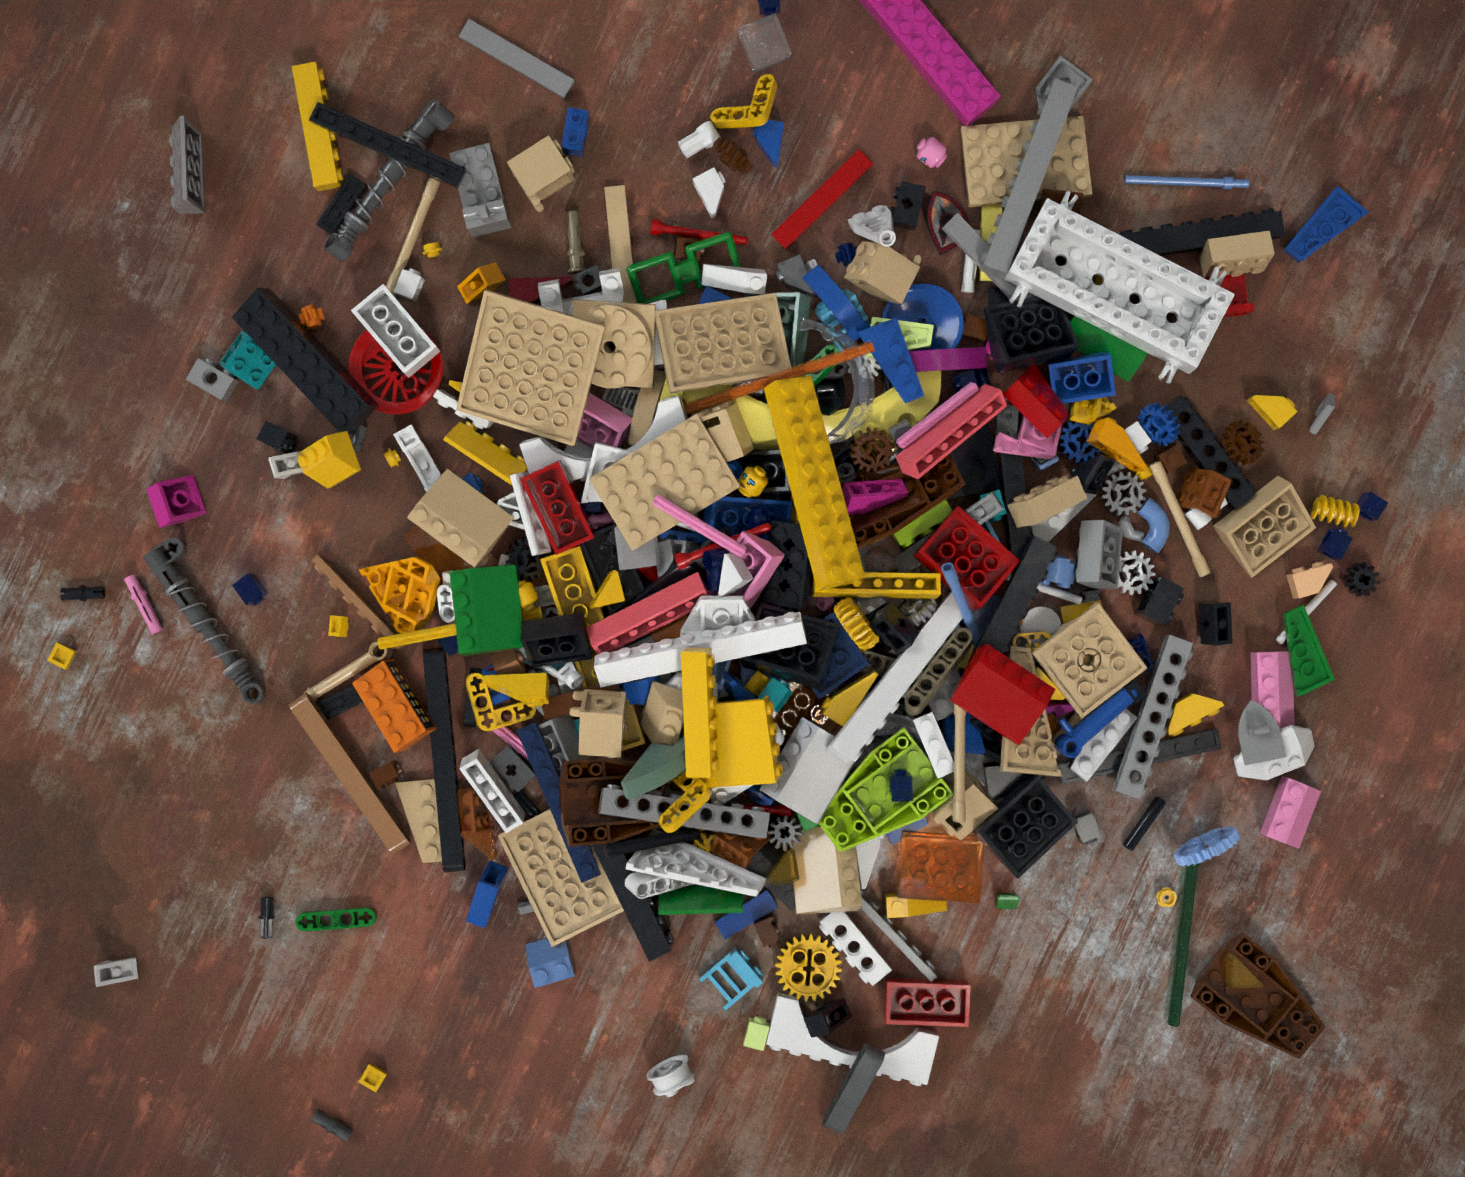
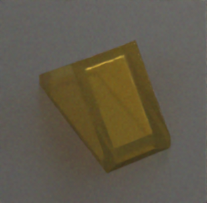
M793 848L782 855L766 877L764 886L788 885L799 880L796 854Z
M1230 952L1225 954L1226 985L1231 988H1261L1263 986Z

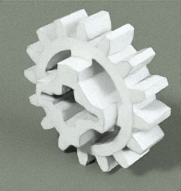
M1126 551L1123 552V558L1120 556L1119 572H1121L1123 577L1122 581L1120 576L1118 580V588L1121 587L1120 593H1125L1128 590V595H1133L1135 590L1137 594H1141V588L1148 590L1146 584H1153L1150 576H1155V573L1151 572L1150 569L1155 566L1148 564L1150 558L1143 559L1144 553H1139L1136 556V551H1131L1130 555ZM1134 559L1130 565L1123 564L1126 560ZM1142 565H1143V567H1144V569H1145V574H1144L1143 571H1142V568H1141ZM1134 569L1133 572L1136 574V576L1130 577L1131 573H1129L1128 571ZM1134 581L1141 582L1138 586L1130 587Z

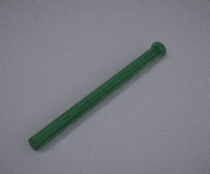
M1200 863L1186 865L1167 1021V1024L1173 1027L1180 1025L1198 866H1201Z

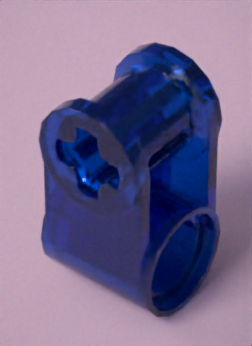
M1139 633L1136 637L1127 641L1130 645L1138 643L1132 648L1146 662L1147 669L1141 673L1143 674L1151 671L1153 661L1143 635Z

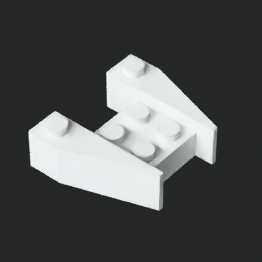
M620 268L599 272L602 292L573 298H562L559 279L538 283V291L541 305L573 316L574 299L623 302L624 288Z

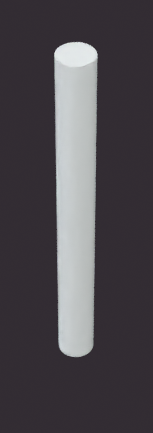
M1010 573L1005 580L1009 581L1013 573ZM1039 584L1037 587L1043 593L1079 605L1082 601L1081 596L1045 584Z
M1331 579L1306 605L1305 609L1308 616L1336 587L1337 583ZM1285 629L1275 639L1280 645L1286 640Z

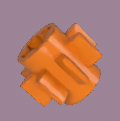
M315 304L301 308L302 314L298 315L301 324L306 325L307 329L322 326L321 320L325 319L322 308L317 309Z

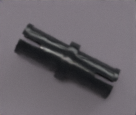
M80 585L78 588H61L60 593H64V595H60L62 601L104 599L106 594L97 593L105 592L104 586L86 587L85 585Z

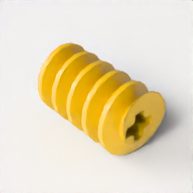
M1320 495L1313 503L1311 519H1315L1318 514L1319 521H1323L1326 516L1327 523H1331L1334 518L1335 525H1339L1342 520L1343 527H1347L1350 522L1353 528L1358 520L1360 509L1357 503L1351 504L1349 501L1343 502L1341 499L1335 500L1333 497L1327 498L1325 495Z

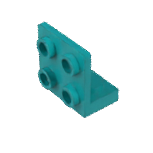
M243 330L219 362L223 368L256 390L261 387L276 365Z

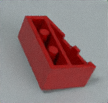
M1036 365L1030 366L1003 394L1046 438L1070 416Z

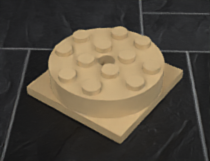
M573 300V316L606 326L592 384L603 388H620L624 386L654 387L656 334L654 311H656V304ZM612 341L615 344V350L612 351L606 343Z
M1099 602L1093 604L1077 618L1060 625L1052 633L1051 638L1031 652L1047 673L1048 678L1060 690L1080 718L1085 717L1147 669V666ZM1089 654V663L1083 664L1084 656Z

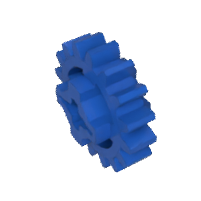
M1158 402L1154 405L1150 403L1140 411L1141 414L1137 418L1141 421L1138 423L1142 426L1148 437L1151 438L1152 444L1157 442L1158 446L1163 444L1167 446L1178 438L1177 435L1180 434V431L1177 428L1180 427V424L1175 422L1178 417L1171 415L1173 410L1167 411L1166 405L1160 407Z
M1074 421L1073 425L1071 422H1068L1066 424L1068 429H1061L1064 435L1059 436V440H1062V443L1058 447L1064 448L1061 453L1062 455L1066 453L1069 455L1067 460L1075 458V463H1079L1080 459L1084 462L1088 460V457L1090 459L1094 458L1095 455L1093 453L1099 454L1101 452L1086 442L1089 437L1087 432L1090 431L1091 433L1094 423L1088 425ZM1074 428H1078L1077 434L1069 435ZM1079 437H1082V440L1085 441L1081 446L1080 442L1076 440ZM1068 444H1071V446L1074 449V452L1070 449ZM1086 447H1092L1087 454H1083Z

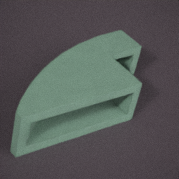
M684 734L675 746L652 743L621 781L626 799L650 792L686 770Z

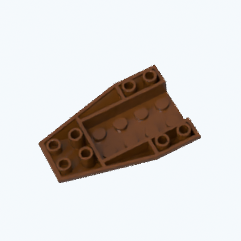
M950 454L919 479L902 473L898 463L884 466L885 468L878 467L877 472L870 469L869 472L862 471L856 474V478L852 482L902 479L909 493L905 498L865 514L849 515L858 549L895 534L944 502L965 485Z
M605 758L562 762L559 779L561 823L569 847L609 844L660 826L657 822L598 814L601 789L607 788V785L611 784L620 786V790H623L621 781L635 764ZM671 780L652 790L662 792V797H670V794H684ZM624 796L618 797V806L624 808L627 805V799ZM640 799L638 808L645 811L648 808V802L645 799ZM661 802L659 805L661 813H664L669 808L665 802ZM683 805L680 811H685L688 807Z
M1243 932L1221 946L1197 976L1190 996L1223 1024L1298 1059L1304 1055L1325 1029V1025L1277 960Z

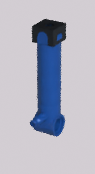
M1131 680L1092 710L1073 728L1064 717H1061L1059 723L1066 734H1060L1055 739L1054 747L1056 751L1069 758L1077 757L1081 753L1082 747L1128 706L1141 701L1147 694L1137 680ZM1070 742V747L1066 749V745Z

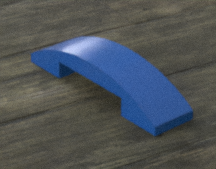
M819 265L802 277L814 294H817L841 324L842 329L853 342L860 337L857 332L869 328L849 299Z

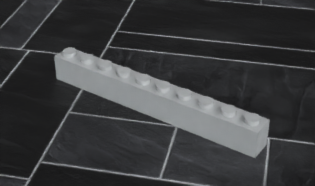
M1056 78L1052 85L1048 84L1044 97H1047L1046 103L1040 104L1037 115L1040 116L1039 121L1033 122L1030 133L1033 134L1031 141L1027 139L1023 149L1026 155L1024 159H1019L1015 169L1019 171L1017 178L1012 177L1009 189L1012 190L1010 196L1005 195L1001 207L1005 208L1003 215L998 214L994 224L998 228L996 233L991 232L987 242L990 245V249L988 252L984 251L980 261L983 264L982 272L1005 279L1078 86Z

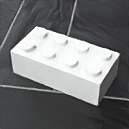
M384 284L351 310L408 378L440 352Z

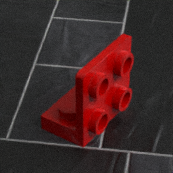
M1242 274L1237 277L1226 275L1220 287L1235 295L1223 317L1249 315L1254 311V303H1248L1245 275Z

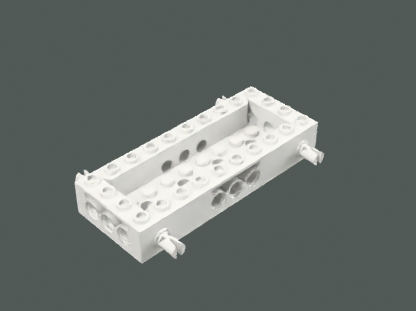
M1066 191L1061 204L1047 198L1005 277V280L1017 286L1009 300L1010 303H1013L1020 296L1017 306L1021 307L1028 292L1157 357L1166 362L1158 377L1161 380L1168 372L1165 383H1171L1177 369L1188 374L1198 367L1235 295L1220 287L1227 272L1223 271L1217 278L1220 268L1215 267L1208 281L1071 211L1078 199L1076 194L1068 202L1071 192ZM1058 256L1064 257L1066 265L1058 266L1055 258ZM1094 275L1102 277L1103 283L1101 285L1093 283L1092 277ZM1131 294L1139 296L1140 302L1138 304L1130 302L1129 296ZM1168 313L1175 314L1177 317L1176 323L1168 322L1166 315Z

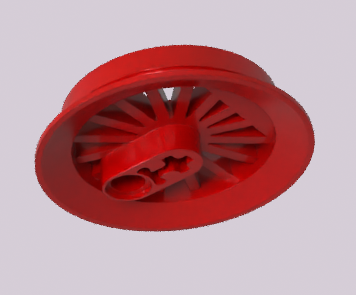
M420 327L439 349L434 338L426 330ZM366 330L357 339L351 350L348 370L349 374L379 404L375 410L386 414H405L421 408L434 396L443 376V359L440 351L428 361L431 362V370L419 369L415 372L431 374L429 382L414 374L408 378L404 373L399 374L395 371L394 366L396 363L370 332ZM382 352L388 360H385L378 355ZM375 358L385 365L370 364L369 362ZM365 368L384 369L383 371L365 376ZM384 376L369 388L368 380ZM409 379H414V387L407 389L406 382ZM387 382L380 397H377L373 392ZM421 384H423V385H425L426 387H425L424 390L420 393L419 390H420V388H421ZM393 385L392 402L385 401L384 399ZM400 386V388L402 389L405 402L397 403L398 389ZM408 394H416L417 396L410 400Z

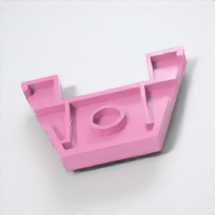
M1005 397L1006 403L1009 404V405H1013V404ZM1022 415L1017 439L999 432L995 439L993 451L1052 460L1056 455L1062 425L1046 438Z

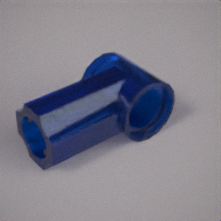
M725 548L708 550L703 553L702 560L707 569L708 591L719 592L724 554L729 553Z

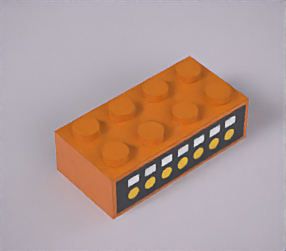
M395 659L383 660L352 683L394 753L406 751L437 729Z

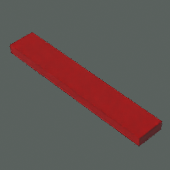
M858 150L789 216L771 236L786 250L873 166V163Z

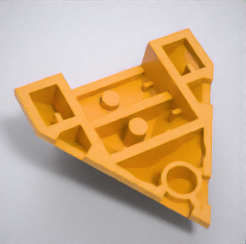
M411 557L358 569L361 575L366 576L371 584L369 588L385 614L389 613L394 621L392 625L397 632L406 633L423 629L432 617L437 589L441 581L432 564L418 557Z

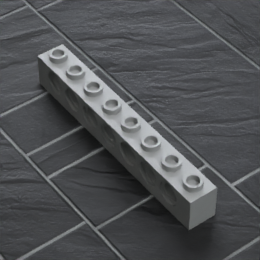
M1172 635L1164 637L1145 692L1147 695L1143 698L1112 791L1133 799H1140L1141 796H1144L1147 785H1145L1146 779L1151 776L1154 768L1152 765L1153 759L1158 756L1160 746L1158 745L1160 738L1165 736L1167 718H1171L1174 707H1172L1173 700L1178 698L1180 680L1184 679L1187 668H1185L1186 662L1193 655V643ZM1172 654L1178 657L1177 665H1173L1170 661ZM1166 673L1172 678L1169 685L1163 680ZM1158 693H1162L1165 696L1163 704L1157 701ZM1152 712L1157 713L1159 717L1157 723H1153L1150 720ZM1146 731L1152 735V740L1149 743L1143 739ZM1139 751L1145 754L1143 762L1137 760L1136 756ZM1133 770L1139 775L1138 780L1135 782L1130 779V773Z
M608 784L607 788L601 789L598 814L659 823V817L662 815L659 811L660 803L665 802L670 807L682 795L670 794V797H662V792L650 791L649 794H642L627 799V805L621 808L617 804V799L619 796L625 797L624 791L620 790V786ZM640 799H645L648 802V808L645 811L638 808ZM711 800V804L705 803L681 825L736 835L767 838L770 813L764 812V808L752 807V810H747L741 804L732 803L731 807L723 806L724 802ZM703 808L710 812V817L707 820H703L700 816ZM724 811L730 815L728 823H723L721 820V814ZM745 814L748 815L751 820L750 824L747 827L744 826L741 822V819Z

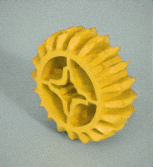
M852 598L842 599L834 606L835 614L843 628L861 650L871 649L879 642L878 634L870 626V621Z

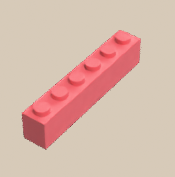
M984 384L975 395L900 452L896 459L902 473L919 479L1007 407L1001 389Z
M696 572L587 627L586 630L592 647L597 654L612 652L690 613L700 596H710L705 582L700 574Z

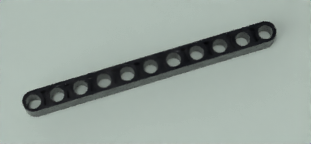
M444 647L424 649L423 663L428 715L437 728L430 733L442 866L444 873L465 871L466 859L463 830H461L457 790L459 789L446 650Z

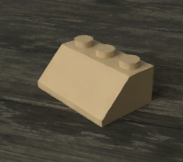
M655 681L651 684L640 725L652 743L675 746L680 739L684 726L682 690Z

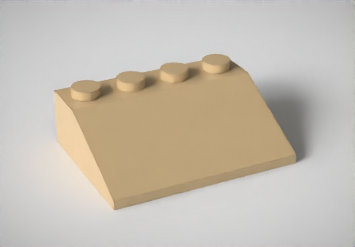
M449 469L440 476L407 517L475 568L480 566L514 520L513 516Z
M1276 476L1258 490L1255 495L1213 526L1223 543L1251 578L1316 528L1292 483L1280 476Z
M815 827L805 832L804 830H797L803 832L804 836H797L801 844H797L794 841V850L790 847L796 914L858 911L862 906L856 846L839 852L821 827Z

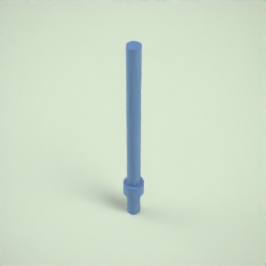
M1125 175L1124 179L1126 184L1222 187V189L1249 187V180L1233 179V177L1219 179Z

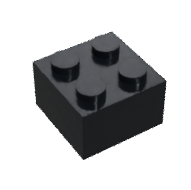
M1163 577L1152 578L1153 584H1149L1148 590H1146L1134 614L1154 625H1166L1174 617L1175 613L1172 611L1176 604L1179 605L1184 597L1182 593L1184 588Z

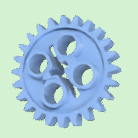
M1224 826L1221 829L1216 828L1206 834L1202 833L1201 836L1188 840L1180 848H1177L1173 856L1179 866L1196 865L1207 859H1212L1213 856H1219L1226 852L1228 848H1232L1240 840V835L1235 826Z

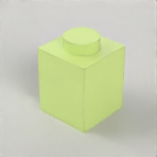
M760 1016L749 1017L743 1046L764 1051L770 1028L769 1022H766L767 1019Z

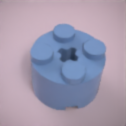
M1057 555L1053 563L1050 562L1046 569L1049 571L1044 582L1040 581L1039 584L1049 585L1050 582H1056L1055 584L1059 587L1070 588V584H1074L1078 559L1072 558L1071 561V559H1067V556Z

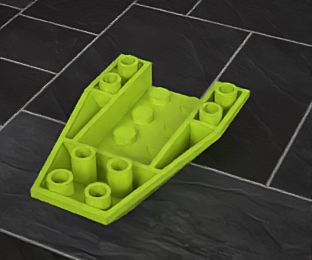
M903 727L869 752L837 791L821 818L819 825L839 852H842L921 820L951 798L954 793L942 777L937 778L930 760Z

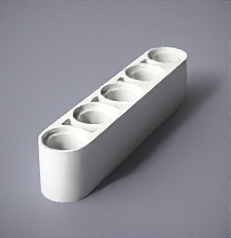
M641 872L631 873L625 880V887L640 899L693 885V883Z

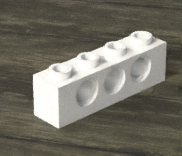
M478 749L462 758L459 769L505 833L523 824L524 810L482 751Z
M829 912L819 918L821 923L819 928L826 936L828 934L834 939L833 945L839 952L843 950L846 953L847 957L845 959L852 968L856 966L861 971L858 975L865 983L870 982L874 986L892 971L888 963L845 912ZM838 925H843L846 927V931L839 935L835 933V928ZM851 941H857L859 947L856 950L848 949V944ZM870 957L872 959L871 965L863 966L861 964L862 959Z

